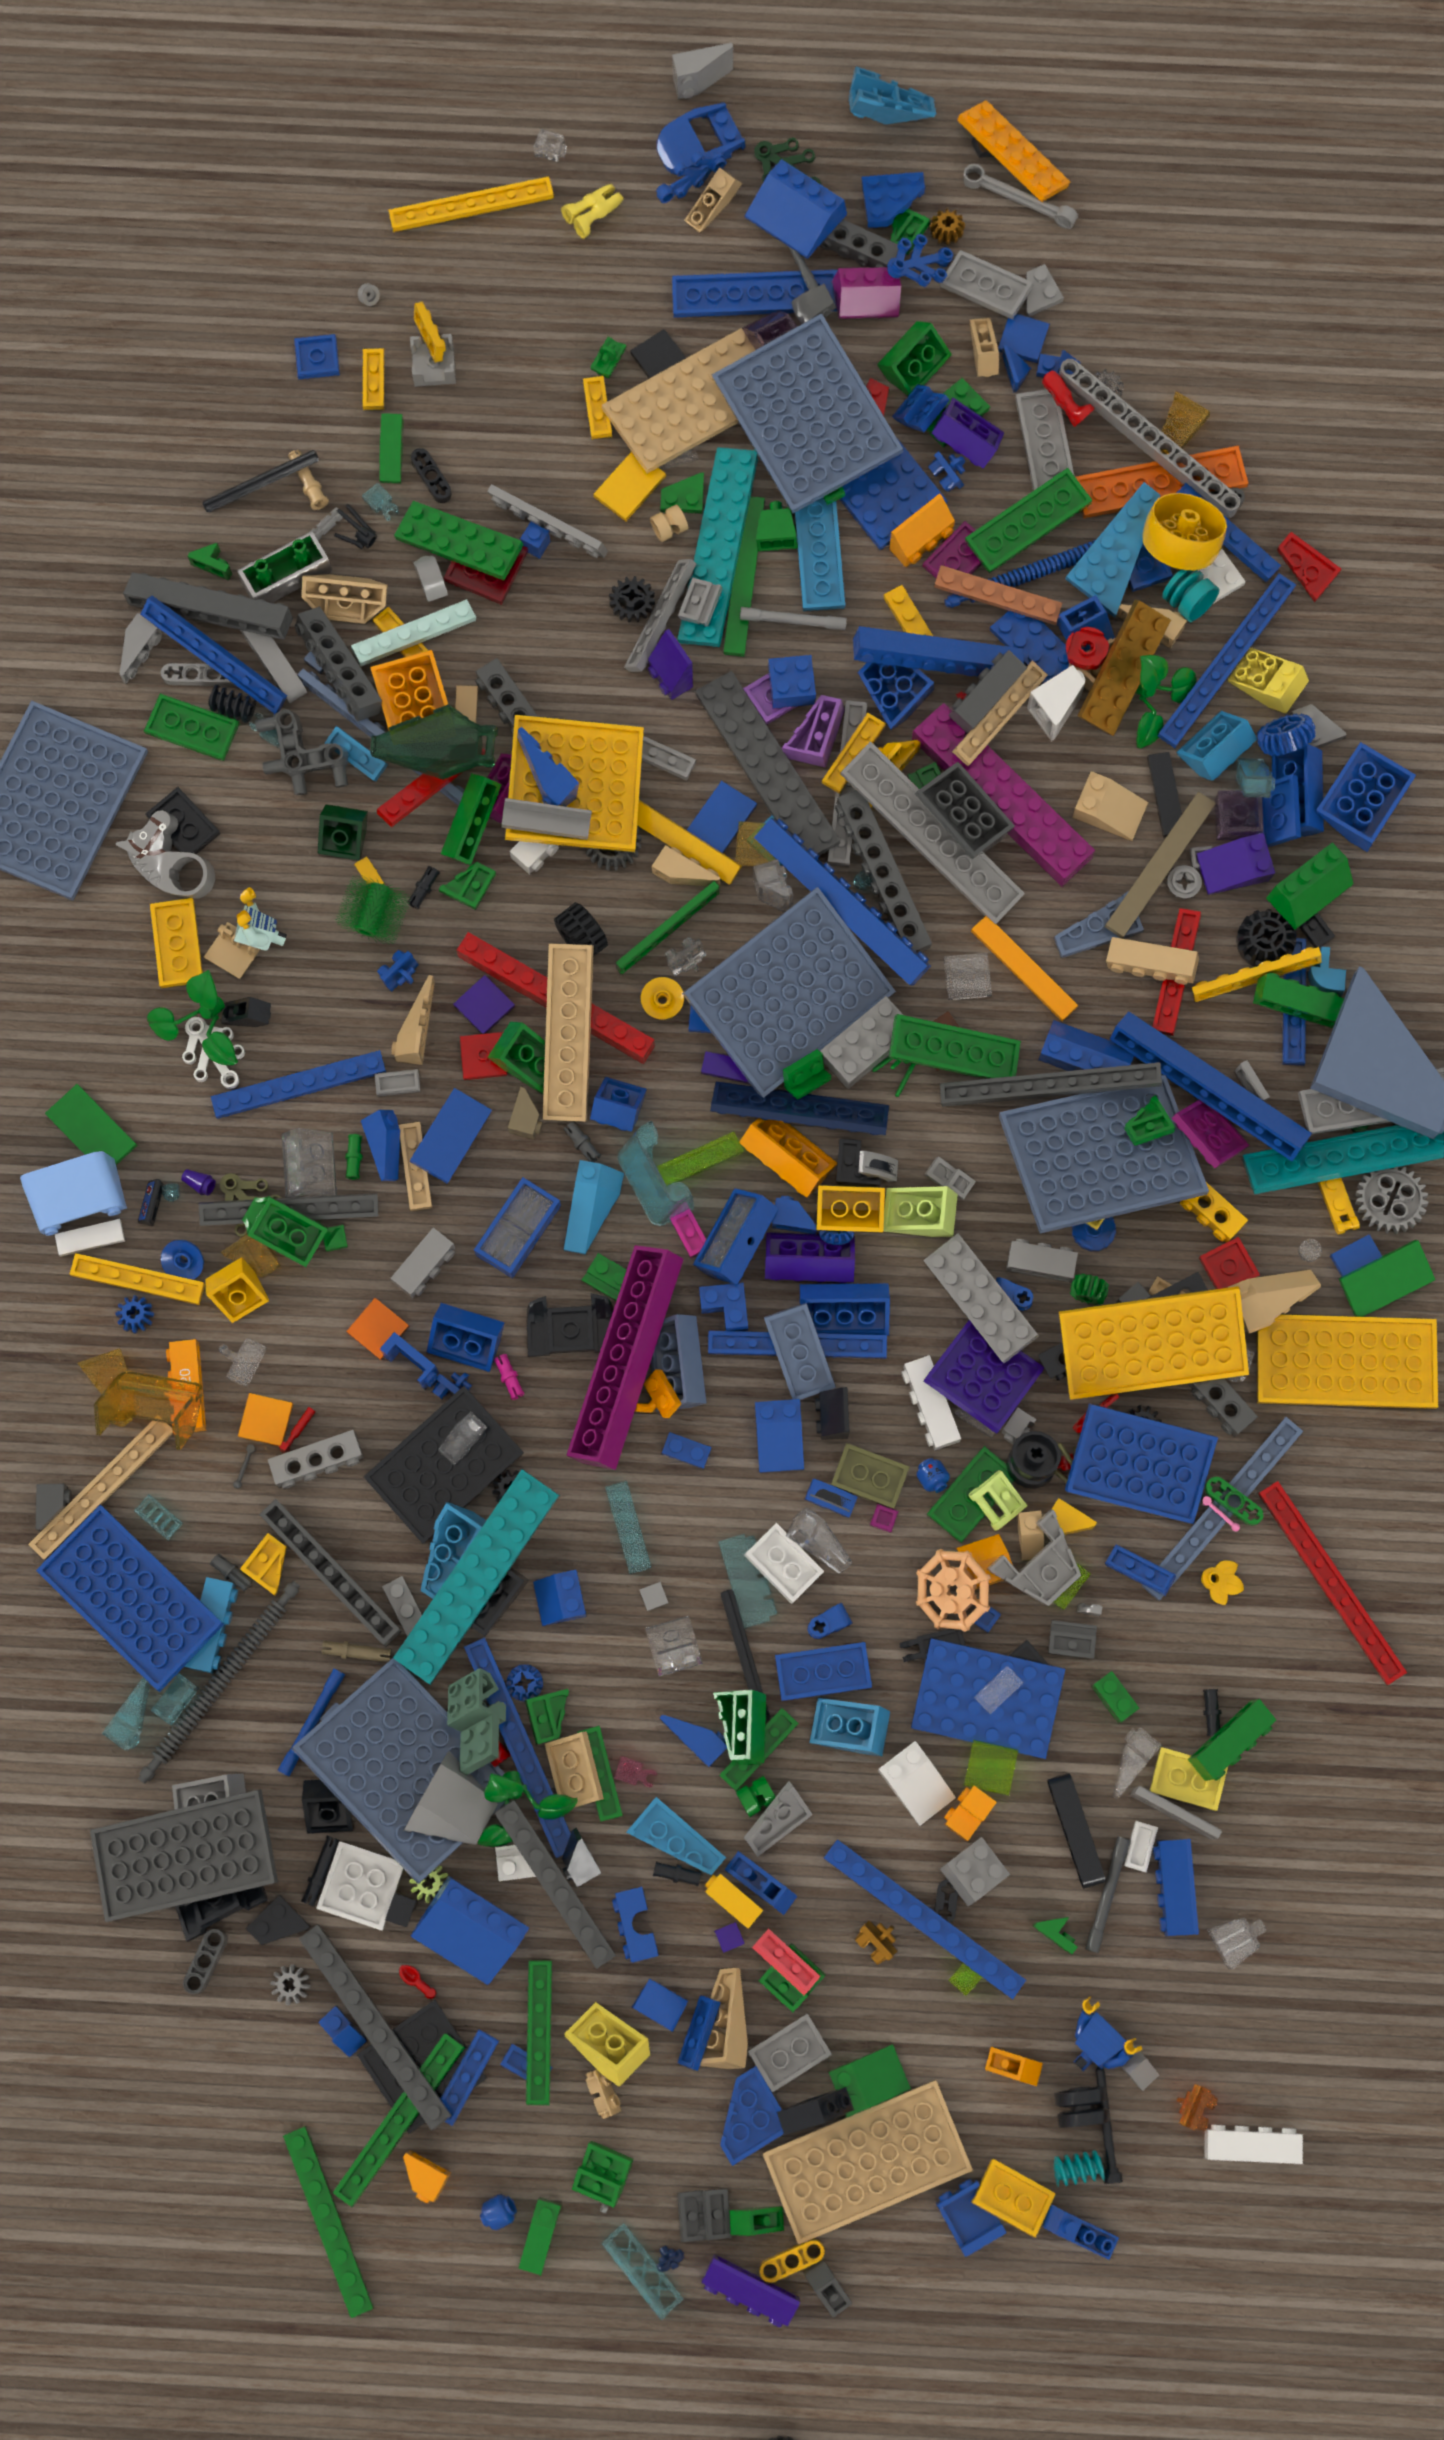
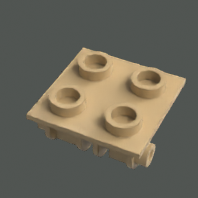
M227 922L225 926L222 924L218 928L220 934L204 958L241 979L260 949L235 942L234 938L237 927Z

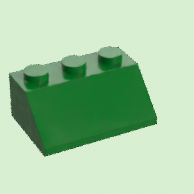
M916 321L880 360L877 366L891 384L909 396L917 385L924 386L952 354L932 323Z

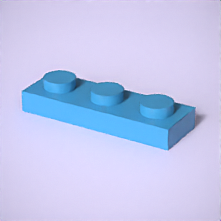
M338 726L334 728L324 743L338 744L345 747L348 751L347 761L373 781L378 780L388 763ZM336 749L335 752L340 755V750Z

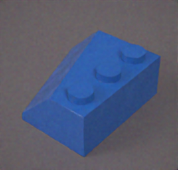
M867 662L858 671V675L890 730L906 721L934 691V682L918 668H905L903 666Z

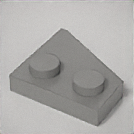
M1045 264L1026 272V280L1033 282V288L1026 297L1027 317L1063 302L1064 297Z

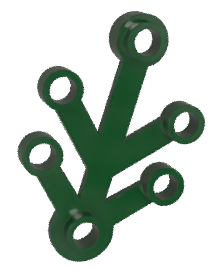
M789 138L787 142L772 145L769 141H761L756 145L754 154L762 162L764 173L762 181L764 182L771 171L770 161L777 165L782 159L791 166L804 162L812 163L815 160L814 151L806 149L803 154L781 158L777 153L788 150L796 152L799 149L797 139ZM795 142L796 146L790 148L789 144ZM763 148L768 149V151L765 154L761 153V150ZM808 153L812 154L810 159L805 158ZM810 177L811 179L822 185L818 177Z

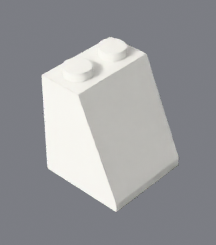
M1074 665L1030 693L1027 709L1051 741L1060 732L1079 702L1083 692L1085 676L1079 669L1076 670Z

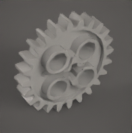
M1404 1166L1401 1171L1398 1170V1167H1394L1393 1169L1369 1172L1368 1176L1363 1175L1362 1182H1359L1357 1186L1359 1190L1355 1193V1196L1358 1197L1355 1205H1361L1357 1212L1365 1213L1362 1218L1363 1221L1371 1220L1369 1227L1376 1224L1378 1232L1384 1227L1386 1234H1388L1390 1229H1393L1394 1233L1397 1234L1399 1228L1405 1233L1408 1226L1412 1229L1415 1227V1221L1420 1223L1421 1215L1426 1213L1424 1208L1427 1207L1428 1201L1424 1199L1427 1198L1428 1193L1422 1192L1426 1185H1418L1421 1178H1413L1414 1171L1407 1174L1406 1167ZM1386 1182L1390 1188H1384L1380 1183ZM1398 1182L1400 1186L1393 1199V1203L1388 1214L1384 1215L1383 1212L1390 1199V1195L1395 1184ZM1401 1191H1407L1411 1196L1405 1197ZM1372 1201L1380 1202L1382 1207L1374 1206ZM1393 1210H1400L1403 1213V1215L1398 1216L1393 1212Z

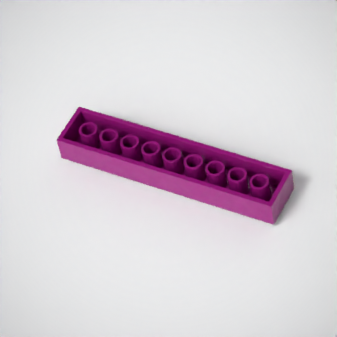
M943 703L913 730L912 740L921 742L920 748L943 771L959 762L1015 825L1008 835L1061 887L1064 886L1093 859L1095 850L988 745L969 766L964 764L952 751L968 733L948 716L952 710Z
M634 1246L566 1456L582 1464L612 1470L617 1468L684 1260L673 1252L666 1249Z

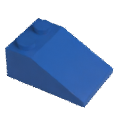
M800 1399L755 1402L759 1473L804 1470Z

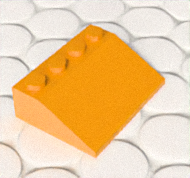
M432 650L370 667L378 695L382 699V709L393 746L439 742L457 736Z

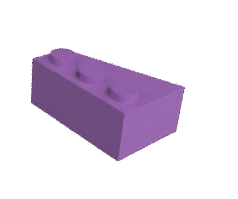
M824 695L819 697L807 713L806 719L800 727L795 729L794 735L788 743L783 745L782 750L788 759L826 768L845 711L842 699Z

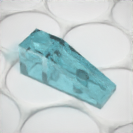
M144 1677L102 1733L126 1751L130 1748L134 1749L141 1739L139 1735L143 1728L150 1683Z

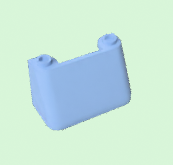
M103 1151L73 1158L26 1173L20 1177L39 1231L46 1236L57 1234L63 1223L98 1212L114 1216L127 1208L115 1160Z

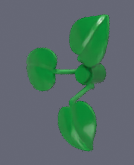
M1157 655L1140 656V684L1135 694L1140 695L1139 700L1143 701L1151 712L1144 713L1140 719L1137 730V748L1141 749L1154 743L1159 738L1158 734L1164 726L1163 718L1156 715L1157 711L1146 698L1152 697L1156 689L1172 691L1171 700L1177 703L1183 702L1196 684V674L1192 669L1188 667L1178 669L1172 677V687L1160 686L1161 680L1168 674L1167 661Z
M209 970L193 976L186 984L187 993L191 1000L200 1003L199 1009L178 1020H174L173 1013L163 1007L155 1008L148 1013L147 1021L151 1029L157 1036L167 1041L174 1040L178 1036L177 1024L199 1013L205 1019H212L206 1033L208 1038L202 1042L204 1052L212 1061L221 1065H235L238 1063L230 1039L224 1033L218 1031L212 1033L213 1027L219 1019L217 1014L224 1009L225 1005L223 1000L217 996L216 987Z
M509 1771L503 1776L491 1773L489 1782L484 1790V1797L487 1801H505V1805L509 1803V1799H518L522 1796V1792H524L534 1808L538 1810V1817L543 1819L560 1818L568 1814L578 1802V1798L557 1794L547 1796L540 1801V1804H537L527 1790V1785H522L520 1773L517 1771ZM491 1825L483 1830L477 1842L479 1846L500 1847L509 1844L512 1839L503 1825Z

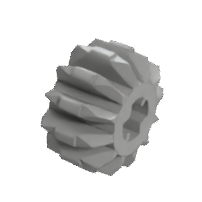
M290 1965L289 1972L285 1966H282L281 1971L283 1975L278 1972L273 1974L279 1980L270 1982V1985H277L278 1988L271 1993L275 1995L280 1992L277 1998L278 2002L283 2001L286 1997V2005L291 2004L292 1998L298 2004L300 2003L298 1994L306 1998L307 1993L302 1989H309L311 1987L310 1984L303 1983V1981L309 1979V1975L300 1976L304 1971L302 1967L295 1973V1965ZM293 1979L295 1989H289L288 1991L286 1989L288 1987L286 1980L291 1981Z

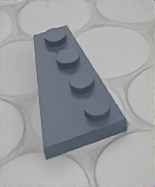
M1128 892L1115 901L1113 900L1106 904L1105 907L1097 912L1095 911L1088 915L1084 920L1057 934L1054 940L1060 957L1064 958L1111 943L1112 937L1120 938L1105 928V925ZM1139 916L1124 938L1143 933L1144 929Z

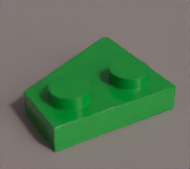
M698 473L662 488L660 512H665L666 509L678 505L683 513L702 514L704 473Z
M476 862L468 867L465 872L456 875L455 879L446 885H441L439 892L476 910L496 876V871Z
M568 1689L525 1700L536 1745L560 1738L566 1698L569 1694Z

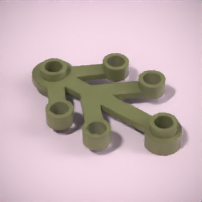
M233 1173L224 1175L220 1180V1188L225 1193V1201H234V1196L238 1200H253L256 1196H247L242 1190H257L259 1193H265L269 1188L268 1182L263 1178L256 1181H243L238 1175ZM234 1181V1186L227 1187V1183ZM261 1182L266 1184L263 1189L258 1188V1184ZM276 1194L271 1196L272 1198H281ZM237 1224L235 1227L237 1236L241 1238L246 1237L247 1230L243 1234L238 1233L240 1227L246 1228L245 1224Z

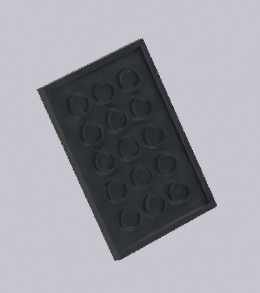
M463 1386L372 1468L364 1478L421 1543L425 1544L434 1536L435 1521L447 1502L464 1508L521 1457L524 1452L471 1392Z

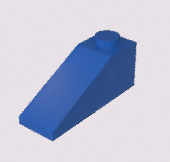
M378 1110L362 1119L361 1123L381 1181H396L399 1177L400 1150L398 1119L393 1110Z
M666 1715L660 1717V1720L708 1768L727 1750L725 1738L719 1731L715 1734L712 1730Z
M739 1851L725 1868L729 1874L783 1915L798 1897Z

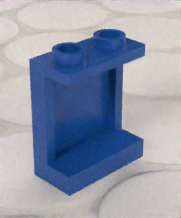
M395 1332L380 1348L383 1356L390 1362L401 1353L424 1373L418 1378V1382L424 1390L428 1386L430 1388L433 1387L438 1381L436 1378L439 1372L436 1366Z
M971 2178L959 2184L960 2189L952 2193L949 2190L938 2197L940 2201L936 2203L965 2257L1006 2234L998 2217L971 2203L980 2186L977 2180L972 2181Z

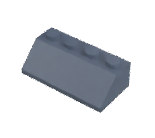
M677 1314L664 1319L651 1359L652 1373L656 1369L663 1370L682 1403L678 1409L706 1404L697 1318L692 1315Z

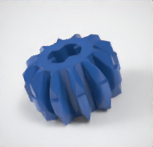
M133 1295L132 1301L126 1297L124 1298L125 1305L118 1304L122 1311L115 1313L120 1318L117 1323L120 1326L124 1325L123 1329L126 1332L131 1329L136 1334L138 1327L142 1331L146 1330L145 1323L152 1325L148 1318L154 1317L155 1314L149 1311L153 1306L151 1303L146 1304V1298L142 1297L139 1300L137 1295ZM135 1310H137L139 1314L135 1315V1318L133 1319L131 1314H134Z

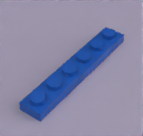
M1187 483L1177 492L1194 495L1206 500ZM1224 516L1227 529L1223 545L1262 580L1267 582L1281 565Z

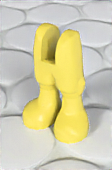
M608 184L585 195L577 203L566 204L561 208L564 219L568 224L574 223V228L580 238L585 239L590 235L591 223L596 219L605 217L623 201V196L620 193L611 196L615 191V187L612 184ZM591 209V210L588 211L587 213H585V214H583V215H580V214H581L582 212H584L585 210Z

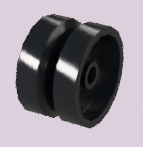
M1030 1431L1022 1434L1016 1439L1007 1458V1470L1010 1477L1018 1485L1025 1488L1037 1489L1045 1486L1052 1480L1061 1461V1451L1057 1442L1043 1432Z
M1077 2087L1054 2093L1056 2106L1060 2108L1071 2107V2110L1062 2111L1057 2115L1060 2128L1110 2122L1109 2109L1106 2107H1093L1094 2104L1103 2103L1107 2100L1106 2087Z

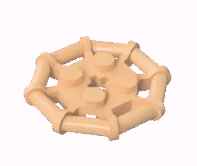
M939 1549L921 1569L917 1570L918 1596L916 1605L921 1607L934 1623L936 1629L946 1628L962 1630L963 1632L969 1631L970 1627L985 1612L989 1611V1580L991 1577L976 1562L971 1552L944 1551ZM948 1560L961 1561L960 1567H951ZM941 1563L942 1569L937 1575L931 1574L930 1572ZM968 1566L978 1577L977 1579H974L967 1571ZM927 1580L932 1582L930 1586L931 1596L927 1597ZM980 1583L979 1599H977V1594L975 1595V1589L977 1588V1584ZM950 1586H957V1595L950 1593ZM934 1601L941 1610L940 1615L936 1613L928 1602ZM972 1605H975L977 1608L967 1617L966 1611ZM948 1613L958 1614L960 1620H947L946 1618Z

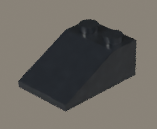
M511 1567L471 1627L485 1637L515 1601L529 1580Z

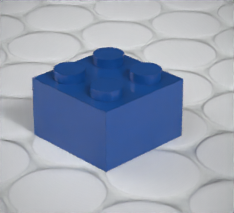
M811 655L772 658L768 660L773 709L815 704L816 690Z

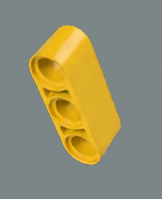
M811 2239L762 2261L759 2269L761 2278L765 2282L773 2283L822 2260L825 2252L823 2244L818 2239ZM812 2244L818 2245L820 2247L819 2255L810 2257L807 2254L808 2246ZM790 2254H794L799 2258L798 2264L794 2267H789L785 2263L786 2257ZM768 2264H773L777 2268V2273L773 2277H767L763 2273L764 2267Z

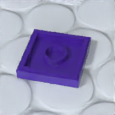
M486 975L453 1004L481 1034H486L515 1007V1004Z

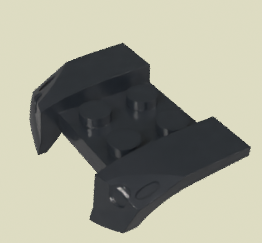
M591 1293L592 1306L548 1308L546 1296L529 1302L527 1308L528 1357L588 1351L600 1353L613 1313V1305L610 1299Z
M264 1886L176 1906L175 1908L187 1942H190L205 1934L207 1927L243 1908L249 1911L268 1901Z

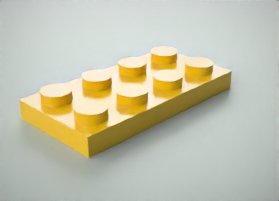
M187 898L150 904L160 988L186 985L193 976L203 973L194 899Z

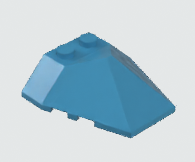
M855 67L849 93L850 112L854 116L864 118L865 116L885 125L935 117L936 109L933 97L909 88V90L902 89L897 86L898 82L894 80L890 84L879 79L881 75Z

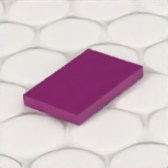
M964 521L922 564V567L936 579L941 565L972 575L982 563L965 542V537L976 530Z

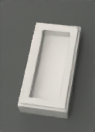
M1135 1821L1123 1866L1147 1872L1158 1827Z

